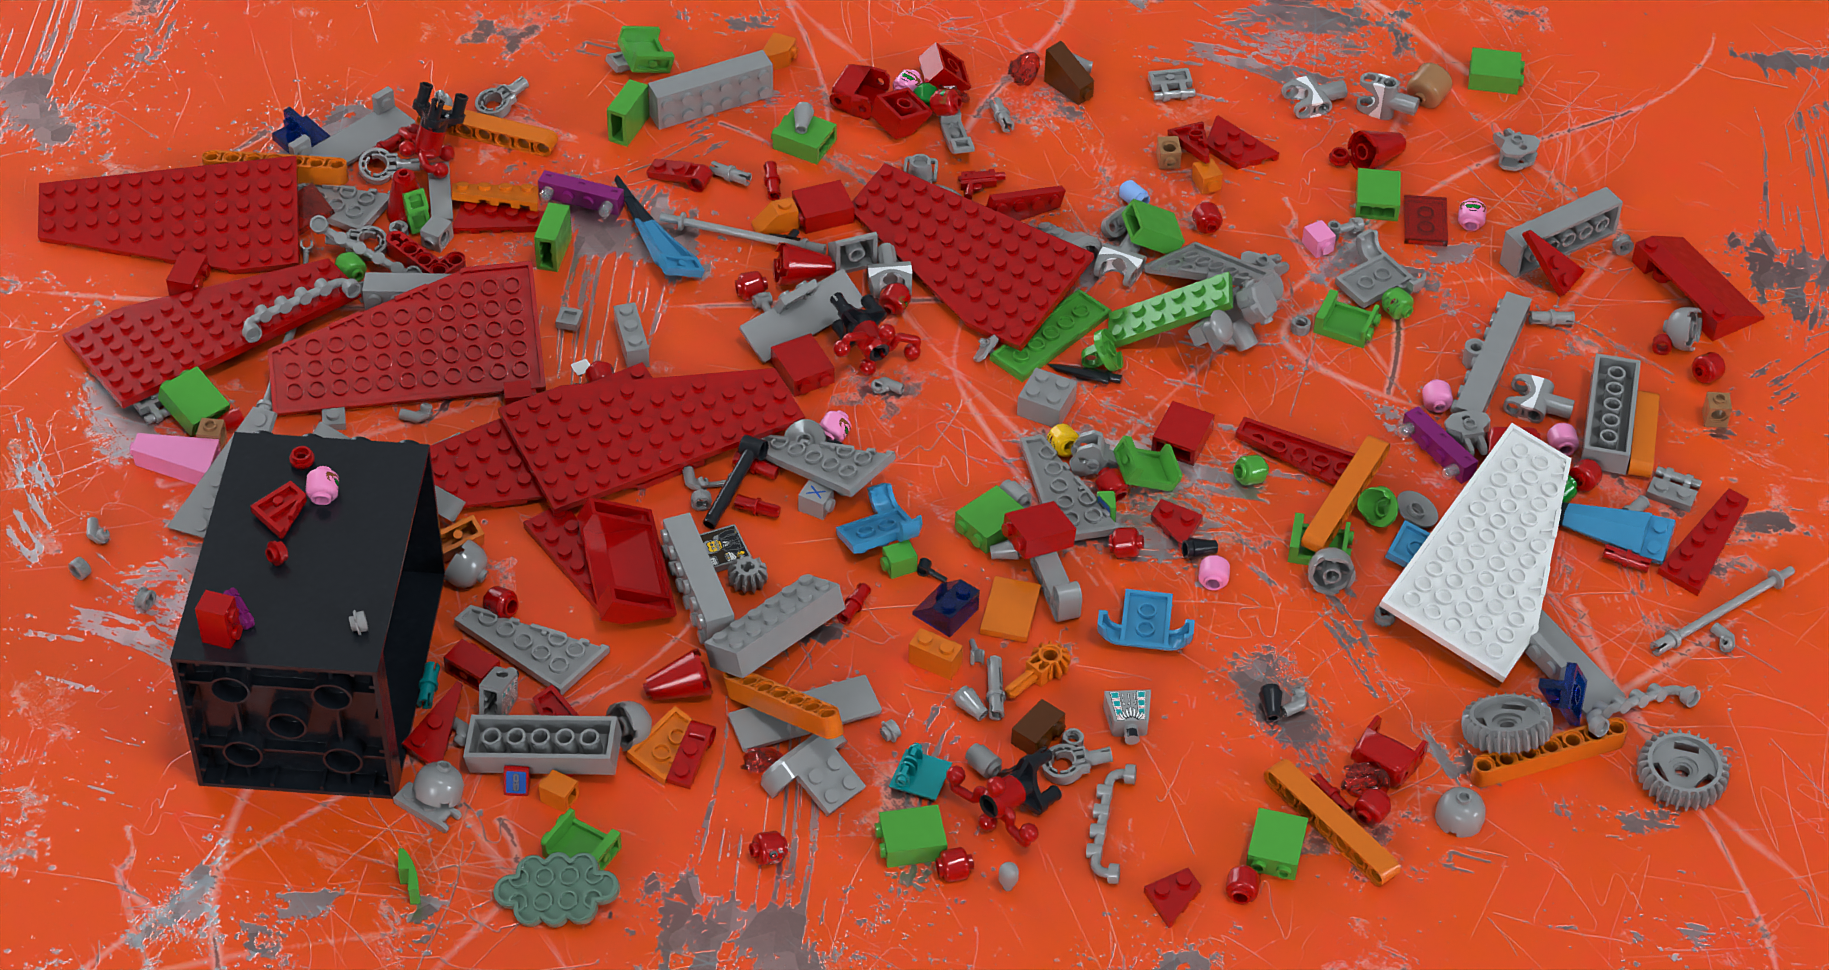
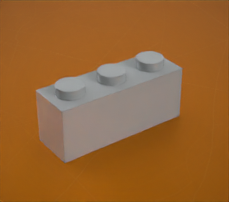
M635 302L613 306L614 324L627 368L641 362L644 363L645 367H650L649 347Z

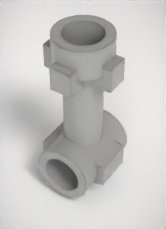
M1361 217L1350 218L1349 222L1345 224L1330 221L1327 226L1334 232L1337 241L1341 233L1352 231V233L1360 232L1364 229V221Z
M762 292L752 296L754 308H762L764 312L771 309L770 305L773 304L771 293Z

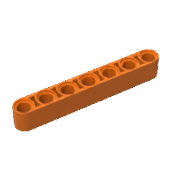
M444 105L443 109L452 110V106ZM469 110L464 111L466 116L462 124L449 127L446 132L449 135L541 157L549 156L559 139L558 135L550 129ZM418 115L417 123L420 125L421 118Z
M209 150L202 154L203 165L295 155ZM296 155L298 160V184L309 183L312 185L341 186L348 183L349 177L347 161L339 157Z
M1371 435L1366 437L1304 532L1301 540L1302 547L1318 552L1320 549L1330 546L1357 504L1359 496L1368 487L1386 459L1390 450V443Z
M726 672L723 674L729 698L825 739H834L844 733L839 709L834 705L753 672L744 678Z
M1613 717L1607 719L1610 722L1608 732L1602 737H1597L1589 731L1588 725L1553 734L1549 741L1545 742L1543 746L1538 745L1536 750L1530 748L1529 752L1520 751L1519 754L1511 752L1510 755L1508 753H1501L1499 755L1498 752L1479 755L1473 761L1470 781L1477 787H1488L1620 749L1625 742L1628 724L1621 718Z
M1282 759L1264 771V779L1269 787L1301 817L1308 818V823L1373 884L1382 886L1400 873L1401 868L1398 861L1291 761Z

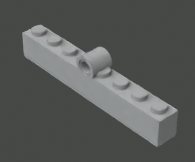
M1507 291L1504 298L1499 299L1497 303V313L1493 312L1489 324L1491 327H1486L1483 336L1485 341L1476 338L1466 341L1462 364L1472 370H1467L1464 378L1465 385H1460L1457 394L1459 399H1454L1450 412L1457 413L1477 410L1486 413L1529 315L1531 298Z

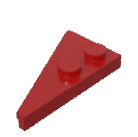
M1201 121L1168 129V136H1178L1180 146L1203 163H1210L1204 122Z
M1532 230L1523 232V238L1558 296L1565 295L1585 272L1584 269Z
M459 681L451 687L402 743L404 749L426 764L443 761L445 752L448 750V741L452 734L456 709L461 699L463 685Z

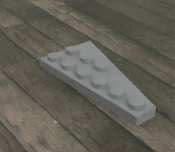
M309 183L298 184L300 213L310 217L322 215L329 224L346 231L372 225L387 209L390 195L389 190L388 193L377 192V189L369 188L368 191L357 190L355 186L347 185L321 186Z
M1193 242L1144 265L1145 273L1199 281L1229 271L1232 276V284L1235 286H1242L1241 283L1250 278H1254L1255 281L1262 279L1267 284L1275 281L1274 272L1198 242Z
M253 406L235 432L253 433L264 430L272 433L278 414ZM234 434L168 524L167 528L201 538L205 537Z
M777 435L761 438L769 443L768 453L764 460L849 497L855 495L896 459L895 451L887 450L886 453L876 452L875 448H867L866 451L856 450L852 445L822 441L820 444H811L810 440L801 439L800 442L789 441L788 437Z
M1043 435L1020 438V446L1040 504L1054 501L1076 527L1075 541L1109 536L1113 534L1116 528H1122L1118 522L1115 523L1112 520L1108 510L1100 506L1096 496L1078 475L1075 476L1070 471V466L1058 457L1057 451Z
M469 605L454 618V624L545 686L553 685L561 695L610 653V646L601 644V646L591 644L590 640L584 638L577 640L567 637V634L541 625L520 623V619L514 617L510 619L498 618V615L491 611Z

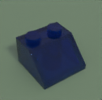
M961 579L941 583L912 611V615L951 637L979 609L980 590Z

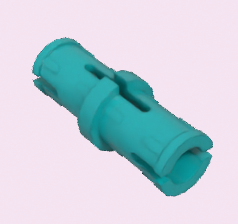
M432 661L425 663L423 678L419 681L420 693L417 705L421 707L422 701H424L422 709H430L433 706L434 693L438 690L439 686L437 678L440 665L437 663L434 669L435 662Z

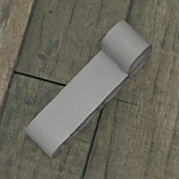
M1057 551L1029 558L1055 621L1060 622L1080 617L1082 607L1080 585L1078 581H1069Z

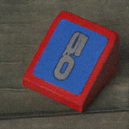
M504 766V795L528 796L531 784L529 767Z

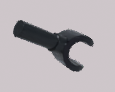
M792 229L788 235L769 234L796 241L801 239L797 238L800 232L796 229Z
M920 559L917 568L918 575L922 577L930 575L946 583L948 578L931 569L932 562L929 559Z

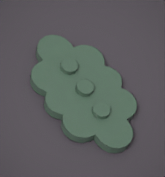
M555 852L546 859L538 855L526 856L517 865L516 874L506 875L499 879L495 884L493 892L494 898L500 906L513 909L514 916L520 924L533 927L544 922L550 927L557 928L563 926L568 921L579 925L589 923L596 916L598 905L613 902L618 897L621 888L616 876L610 871L600 870L599 863L591 854L578 853L570 858L563 852Z

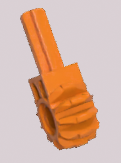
M1051 640L1046 645L1040 642L1039 647H1034L1031 657L1026 660L1025 672L1005 687L1004 691L1009 698L1017 697L1034 682L1042 687L1048 681L1051 682L1053 677L1060 680L1062 674H1067L1071 664L1067 648H1062L1060 642L1056 645L1052 644Z

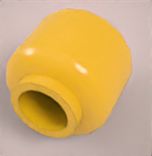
M1062 423L1057 424L1049 431L1047 440L1057 451L1058 456L1068 457L1072 455L1071 447L1079 435L1068 424Z

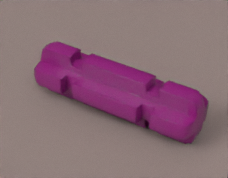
M230 588L225 590L223 594L235 597L236 606L239 609V621L243 629L247 630L254 627V618L249 613V609L243 599L239 596L240 594L237 589Z

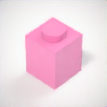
M1322 220L1304 227L1302 243L1315 258L1334 251L1336 235Z

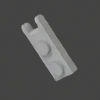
M410 781L393 797L394 804L442 833H446L449 830L448 825L444 823L449 816L456 820L462 817L459 810L454 807L448 808L449 804L441 803L439 808L419 801L415 797L416 791H412L413 783Z

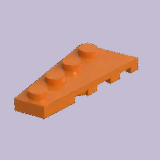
M460 181L452 183V200L480 203L482 200H486L490 205L499 206L501 203H509L511 208L520 209L521 205L530 206L532 211H538V186H533L532 184H522L519 186L510 183L491 185L487 182L469 184L468 182Z

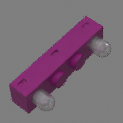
M547 170L543 171L538 180L539 200L543 203H548L550 200L596 210L604 218L610 214L619 216L625 205L624 189Z
M1419 406L1404 413L1403 424L1397 428V435L1400 438L1410 436L1418 443L1421 449L1432 456L1435 462L1443 467L1441 474L1444 479L1451 480L1455 478L1462 484L1472 478L1478 465V460Z

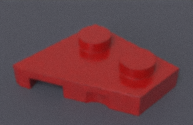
M1189 868L1144 886L1145 895L1168 928L1175 924V919L1181 912L1184 913L1189 906V902L1194 900L1201 892V885Z

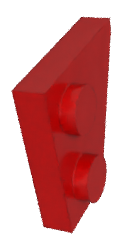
M289 481L250 506L251 513L282 539L307 502L306 493L292 481Z
M1160 499L1151 513V521L1157 527L1162 528L1168 537L1172 536L1178 542L1180 549L1183 540L1193 537L1203 519L1202 514L1164 499Z

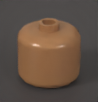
M1424 63L1419 66L1410 78L1406 89L1408 95L1420 99L1419 105L1432 109L1441 104L1451 90L1453 83L1451 76L1443 67L1435 63Z

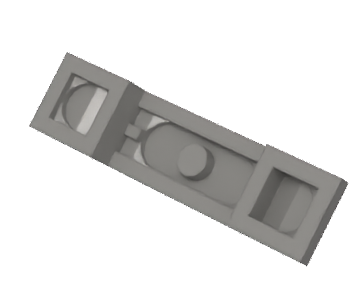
M960 109L954 116H938L945 142L952 154L975 151L971 137L967 136L962 124Z
M449 161L443 163L448 166L449 173L445 178L438 179L433 174L428 173L431 217L436 215L454 222Z

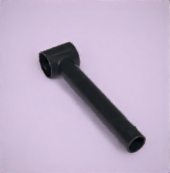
M750 435L742 437L739 443V453L741 456L703 520V524L706 527L715 529L754 460L762 461L766 457L769 449L768 441Z

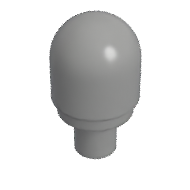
M1005 862L999 868L998 880L1005 891H1010L1018 882L1019 869L1015 863Z

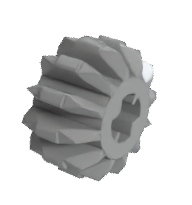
M741 555L739 560L733 559L732 565L728 568L730 586H734L735 591L742 590L744 595L747 591L755 594L756 589L762 590L768 580L766 563H762L760 557L753 559L752 555L748 558Z

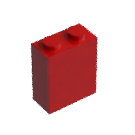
M841 180L792 191V198L799 211V227H803L805 234L854 223V205Z
M811 333L771 347V363L794 397L835 383V367Z
M1172 401L1153 435L1151 451L1160 452L1165 444H1170L1177 461L1194 466L1213 431L1215 414Z
M1054 501L1005 513L1004 522L1001 526L1003 535L1009 539L1014 549L1020 553L1024 560L1074 547L1076 527Z

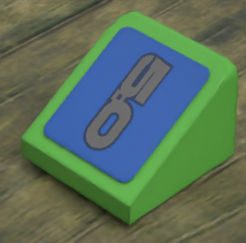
M1098 491L1097 502L1103 509L1106 508L1110 517L1116 522L1115 492Z

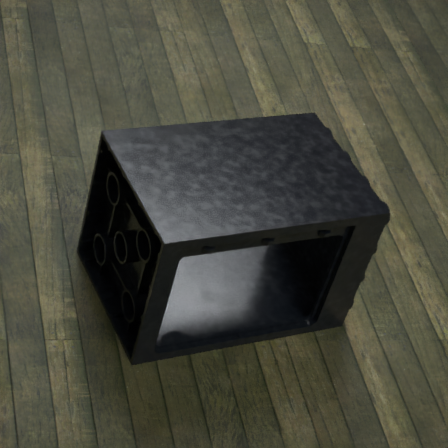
M264 430L253 433L234 432L170 657L199 786L393 799L398 793L407 750L403 748L402 743L412 731L420 693L419 681L423 678L424 666L427 663L446 571L430 444H419L413 440H402L399 442L371 441L365 437H353L351 439L323 438L312 433L302 436L276 435ZM298 446L310 448L315 456L314 463L305 469L293 467L290 464L289 457L294 448ZM319 466L331 468L339 476L337 498L331 501L330 504L318 505L307 497V502L282 539L251 513L250 506L289 481H292L306 493L307 474ZM281 541L285 544L288 551V559L282 565L275 566L266 558L265 550L269 542ZM230 588L237 589L240 594L239 596L243 599L249 609V613L254 618V627L247 630L243 629L240 639L235 641L231 649L203 643L195 612V607L205 590L223 594L225 590ZM354 610L356 612L364 610L368 631L361 632V635L357 631L352 632L349 616H353Z

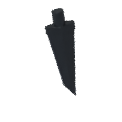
M1048 364L1056 371L1098 381L1103 384H1109L1110 382L1121 384L1122 375L1113 374L1109 370Z

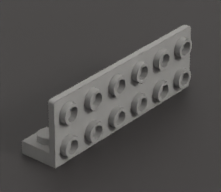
M387 86L372 95L374 110L372 113L311 147L310 138L304 134L288 144L290 155L339 157L345 159L348 166L360 159L362 152L376 146L377 142L393 137L398 133L399 128L416 124V121L395 106L393 89Z

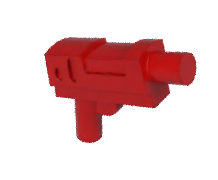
M995 169L975 172V170L963 171L958 176V181L961 182V190H965L964 197L970 200L973 197L974 191H980L982 188L997 187V181L1006 180L1005 172H995Z

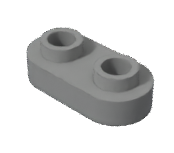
M1128 205L1118 208L1102 221L1101 231L1106 238L1113 239L1127 231L1121 213Z

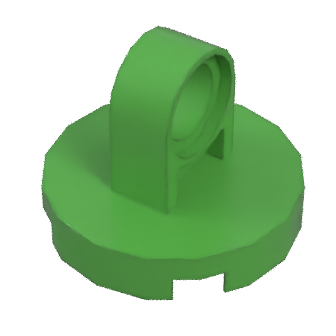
M1108 329L1096 331L1094 333V344L1086 347L1081 352V362L1084 367L1097 368L1105 365L1111 372H1115L1123 367L1122 352L1116 351L1114 345L1117 344V341ZM1089 355H1094L1097 357L1094 360L1086 359V357Z

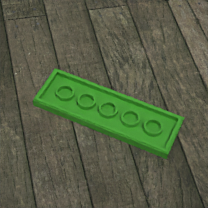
M1078 289L1056 306L1022 351L1004 344L990 354V361L1019 381L1024 382L1032 375L1035 368L1041 369L1109 318V313L1112 310L1081 289Z

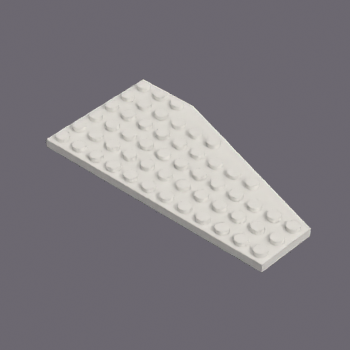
M1511 423L1383 597L1379 606L1503 683L1529 646L1531 635L1537 633L1539 629L1538 624L1543 598L1546 593L1550 562L1562 510L1561 505L1571 458Z

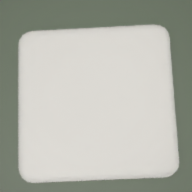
M587 359L571 364L577 375L584 374L590 366Z

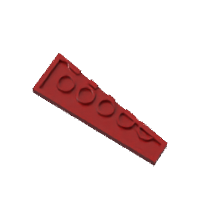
M1243 417L1235 434V438L1334 486L1355 455V453L1247 417Z
M1729 488L1662 563L1657 574L1698 596L1720 553H1722L1726 542L1732 535L1735 526L1746 509L1749 498Z

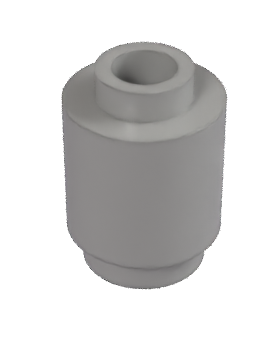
M1007 479L999 486L1024 508L1031 505V493L1016 481Z
M975 743L967 750L965 758L968 760V764L983 777H995L1001 771V758L985 745Z

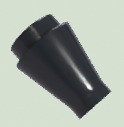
M1189 537L1182 542L1183 557L1192 561L1210 554H1216L1218 552V543L1216 540Z
M1277 684L1263 685L1258 695L1266 720L1269 722L1280 720L1283 692Z

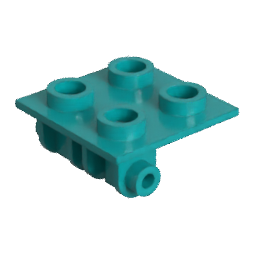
M914 743L909 746V749L905 750L889 787L936 801L946 780V772L953 763L923 754L922 745Z

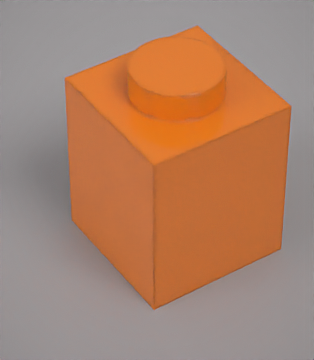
M1213 158L1210 159V163L1205 164L1202 161L1193 163L1191 179L1202 195L1221 190L1223 174Z
M553 769L547 777L541 779L538 786L540 801L564 813L571 808L579 797L578 781Z

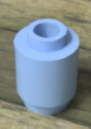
M1129 180L1121 184L1119 197L1129 204L1133 199L1149 204L1150 196L1148 192L1136 182Z

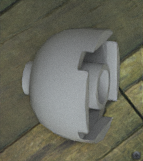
M1682 307L1676 309L1670 314L1668 320L1664 321L1663 332L1669 336L1673 343L1672 346L1690 352L1695 350V347L1691 346L1694 341L1699 342L1702 330V318H1698L1697 312L1701 313L1699 308Z
M467 540L462 545V548L465 550L455 554L444 574V579L457 587L467 588L473 586L477 581L482 583L489 572L486 570L488 560L484 549L472 540Z
M1327 547L1320 549L1309 561L1308 580L1317 592L1335 595L1345 587L1346 590L1350 588L1355 581L1356 572L1351 557L1339 548Z
M621 701L609 706L606 716H617L621 727L620 746L623 748L622 751H628L632 746L648 738L651 733L652 718L640 703Z
M432 762L424 765L415 777L412 791H416L415 797L424 804L439 808L441 803L449 804V808L460 803L464 791V782L461 773L449 762Z
M1454 787L1443 793L1438 800L1435 819L1437 825L1447 834L1450 831L1456 833V837H1471L1481 830L1485 822L1486 807L1483 799L1476 791L1466 787Z

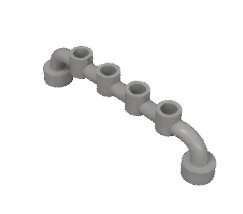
M316 215L310 221V227L315 233L325 234L335 240L340 247L347 246L359 257L371 259L377 267H386L392 273H422L417 266H409L406 269L402 263L387 259L382 252H374L367 248L363 242H356L350 239L346 233L331 229L327 219L322 215Z
M319 278L314 283L315 288L307 291L306 288L299 287L295 290L294 297L287 299L285 296H279L274 301L275 305L269 308L263 304L258 305L254 310L255 314L248 317L244 322L242 335L248 342L254 343L262 336V330L256 323L260 321L263 323L269 322L272 316L280 312L287 314L292 310V307L298 304L307 305L312 301V298L319 295L327 296L332 292V289L342 287V291L348 298H355L361 293L362 286L353 278H337L328 282L324 278Z
M1652 683L1647 688L1646 693L1636 688L1630 692L1627 699L1617 694L1611 699L1609 705L1602 700H1598L1586 716L1587 723L1589 724L1588 729L1597 737H1602L1609 730L1610 722L1607 719L1613 713L1620 712L1625 714L1630 708L1635 706L1644 708L1650 701L1662 702L1669 695L1680 696V702L1688 707H1694L1699 702L1701 693L1693 686L1685 688L1677 685L1661 687L1657 683Z
M1126 764L1125 769L1111 771L1106 776L1104 784L1097 785L1096 797L1101 799V803H1094L1093 818L1098 820L1097 823H1091L1090 838H1094V843H1087L1086 858L1091 859V868L1094 873L1100 877L1107 878L1109 884H1119L1120 864L1109 863V867L1105 868L1100 863L1103 856L1107 821L1110 815V804L1113 798V786L1117 779L1122 778L1125 784L1135 785L1137 765Z

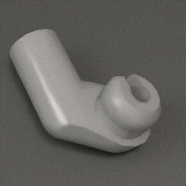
M443 90L435 92L434 98H438L437 103L441 99L445 102V105L453 106V100Z
M887 377L875 379L871 383L872 391L878 394L888 391L902 394L905 388V384Z
M423 403L418 411L401 408L399 419L419 423L432 416L433 407L429 403Z
M687 466L683 468L686 487L694 491L699 489L707 490L709 481L706 477L703 479V476H700L697 479L695 478L693 467Z
M90 517L87 519V538L97 544L108 542L110 532L107 529L105 532H103V528L99 529V520L97 518Z
M1295 686L1292 689V701L1281 706V712L1285 717L1305 709L1308 693L1305 692L1304 686Z
M458 717L455 718L453 726L457 733L454 737V742L460 746H465L469 725Z

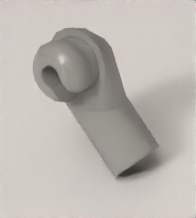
M1716 622L1711 627L1710 632L1719 638V647L1723 652H1731L1735 648V635Z

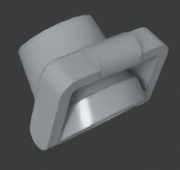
M925 154L907 156L904 161L903 171L930 183L937 182L938 160L930 158ZM931 164H935L934 175Z

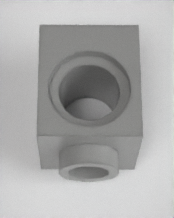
M433 215L420 230L422 246L441 253L454 237L452 221Z

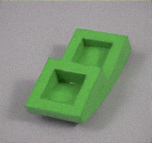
M424 188L402 194L411 234L419 233L421 228L430 219Z
M404 848L398 849L400 884H408L411 905L421 904L418 877L413 861Z

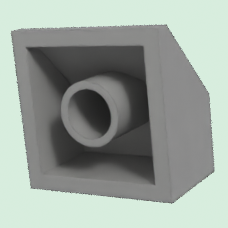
M877 232L829 242L828 255L835 261L834 272L836 273L843 269L846 273L867 269V264L877 263Z

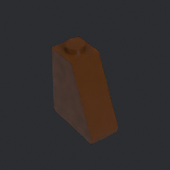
M1059 41L1046 49L1044 81L1077 105L1093 97V78L1062 41Z

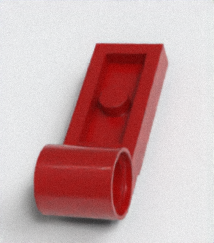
M654 159L646 171L650 179L686 182L692 191L698 193L705 189L713 176L711 169L706 165L664 159Z
M695 720L690 721L666 777L667 783L691 789L707 747L710 748L714 742L716 726Z

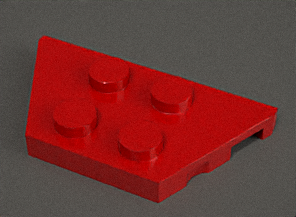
M1219 115L1216 116L1207 139L1209 153L1236 170L1246 168L1247 166L1260 165L1262 160L1271 158L1272 161L1279 159V152Z

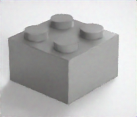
M1035 368L1018 396L1017 416L1052 428L1057 424H1062L1076 401L1077 381Z

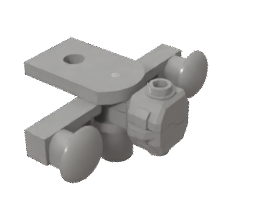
M1267 269L1274 272L1275 281L1267 284L1262 279L1255 281L1254 278H1250L1241 283L1243 286L1241 289L1240 286L1233 287L1232 309L1226 311L1214 310L1211 316L1203 318L1188 330L1195 347L1208 342L1213 352L1217 351L1224 344L1236 346L1238 351H1243L1257 344L1258 340L1251 325L1257 322L1265 325L1273 321L1272 316L1277 311L1276 301L1280 300L1284 293L1283 281L1279 274L1274 270Z

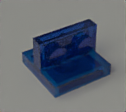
M291 107L283 110V123L285 127L272 133L273 140L287 153H289L288 144L304 134L310 138L311 147L330 137L327 132L307 115L302 117Z
M1567 662L1564 680L1540 678L1538 688L1552 707L1559 708L1569 725L1579 726L1588 680L1577 663Z

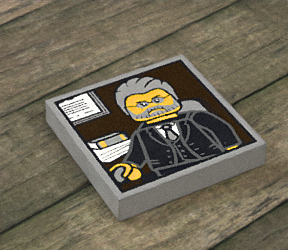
M735 524L700 534L716 572L728 569L732 565L733 559L739 560L741 555L745 558L751 555Z

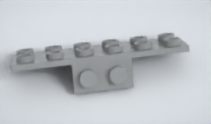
M841 269L818 283L815 279L808 283L805 280L799 283L795 290L783 292L778 296L779 300L773 308L739 327V330L760 361L766 363L771 360L772 346L810 333L815 335L831 326L834 321L840 319L838 311L830 302L831 296L836 301L838 300L834 295L835 293H842L848 304L858 309L864 307L861 305L863 296L847 273Z
M1541 609L1538 632L1531 635L1529 646L1524 651L1530 659L1585 716L1592 710L1594 703L1598 700H1602L1609 705L1611 699L1617 694L1625 698V694Z
M866 675L802 692L838 707L842 724L882 713V708ZM751 707L728 713V718L743 752L811 733Z

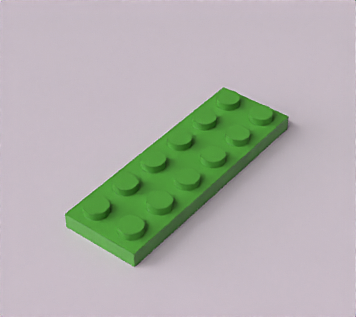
M1228 271L1110 312L1108 330L1117 341V344L1114 345L1115 348L1211 316L1214 310L1226 311L1232 309V276Z

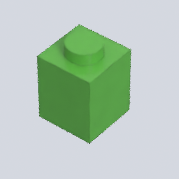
M909 540L882 547L880 564L883 571H887L891 579L917 571L918 555Z

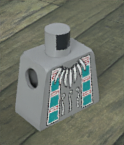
M496 666L479 684V715H509L518 697L519 672L513 667L505 669Z
M1151 689L1104 691L1103 710L1113 736H1124L1125 743L1134 745L1140 741L1139 736L1147 735Z

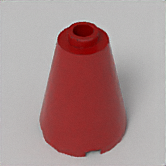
M1361 130L1353 133L1348 142V150L1351 149L1352 155L1350 156V161L1357 170L1358 168L1376 169L1404 152L1406 148V139L1399 132Z
M402 168L393 174L387 206V218L390 223L401 220L408 224L402 194L421 188L414 172L410 169Z
M779 242L776 246L775 252H779V255L773 262V274L775 282H778L777 286L801 283L805 280L811 281L813 279L827 278L835 271V261L829 255L785 242Z
M696 648L646 677L647 683L643 684V688L647 698L652 697L653 701L713 694L705 663L700 660L701 653L699 649Z

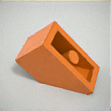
M773 33L763 51L772 62L774 71L788 67L793 59L797 58L799 48L796 47V38Z
M792 197L771 201L753 219L751 225L754 232L767 235L770 233L781 234L790 232L792 229L798 230L799 211Z

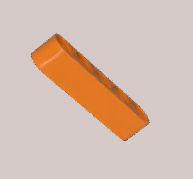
M1637 391L1631 453L1627 469L1628 475L1651 478L1660 394Z

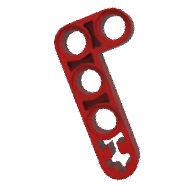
M391 231L386 235L388 256L395 262L402 263L406 269L409 266H417L422 273L454 274L460 271L459 269L466 267L465 255L461 252H450L439 259L401 231Z

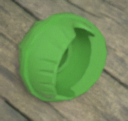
M1383 486L1370 487L1365 489L1358 498V510L1370 524L1377 527H1387L1396 519L1399 505L1394 493L1389 488Z

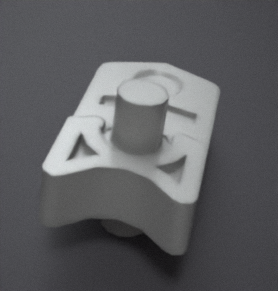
M995 334L988 339L981 338L978 341L980 348L973 357L975 362L982 361L988 353L991 354L995 351L993 348L999 341Z

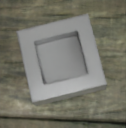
M622 51L607 54L605 61L616 73L631 70Z
M562 306L555 321L556 328L577 331L583 318V310Z
M345 407L322 409V423L335 430H346Z

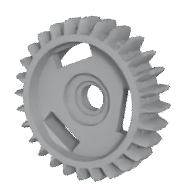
M1505 692L1503 695L1496 693L1495 696L1486 695L1484 699L1479 697L1477 701H1472L1470 705L1466 706L1461 720L1464 739L1467 740L1468 744H1472L1474 748H1479L1480 751L1488 750L1490 754L1498 752L1499 755L1501 753H1508L1510 755L1511 752L1519 754L1520 751L1529 752L1530 748L1536 750L1538 745L1543 746L1545 742L1549 741L1554 726L1551 708L1546 702H1542L1540 698L1535 699L1533 695L1526 697L1525 693L1517 695L1515 692L1513 694Z
M1669 729L1667 735L1660 731L1658 736L1653 735L1650 740H1646L1637 759L1636 774L1639 775L1638 782L1643 783V790H1649V797L1657 796V803L1663 800L1666 802V807L1672 804L1675 805L1676 810L1681 806L1684 807L1685 811H1688L1689 807L1697 811L1699 805L1706 809L1708 803L1714 805L1716 800H1720L1729 781L1730 765L1727 764V757L1723 756V750H1716L1717 743H1708L1709 737L1702 739L1700 738V733L1695 736L1691 735L1690 730L1686 734L1682 733L1681 729H1678L1677 733ZM1658 768L1660 770L1664 779L1657 773L1655 769ZM1683 770L1687 772L1688 776L1680 777L1675 771ZM1703 780H1712L1709 784L1696 788Z

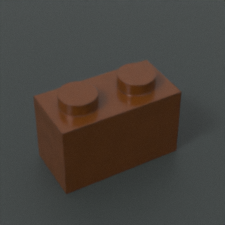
M1041 699L1012 728L1011 744L1030 755L1043 746H1046L1048 749L1051 741L1056 736L1060 737L1066 728L1065 713Z

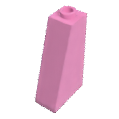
M137 433L135 441L130 444V455L133 456L136 466L195 485L199 483L221 452L219 439Z

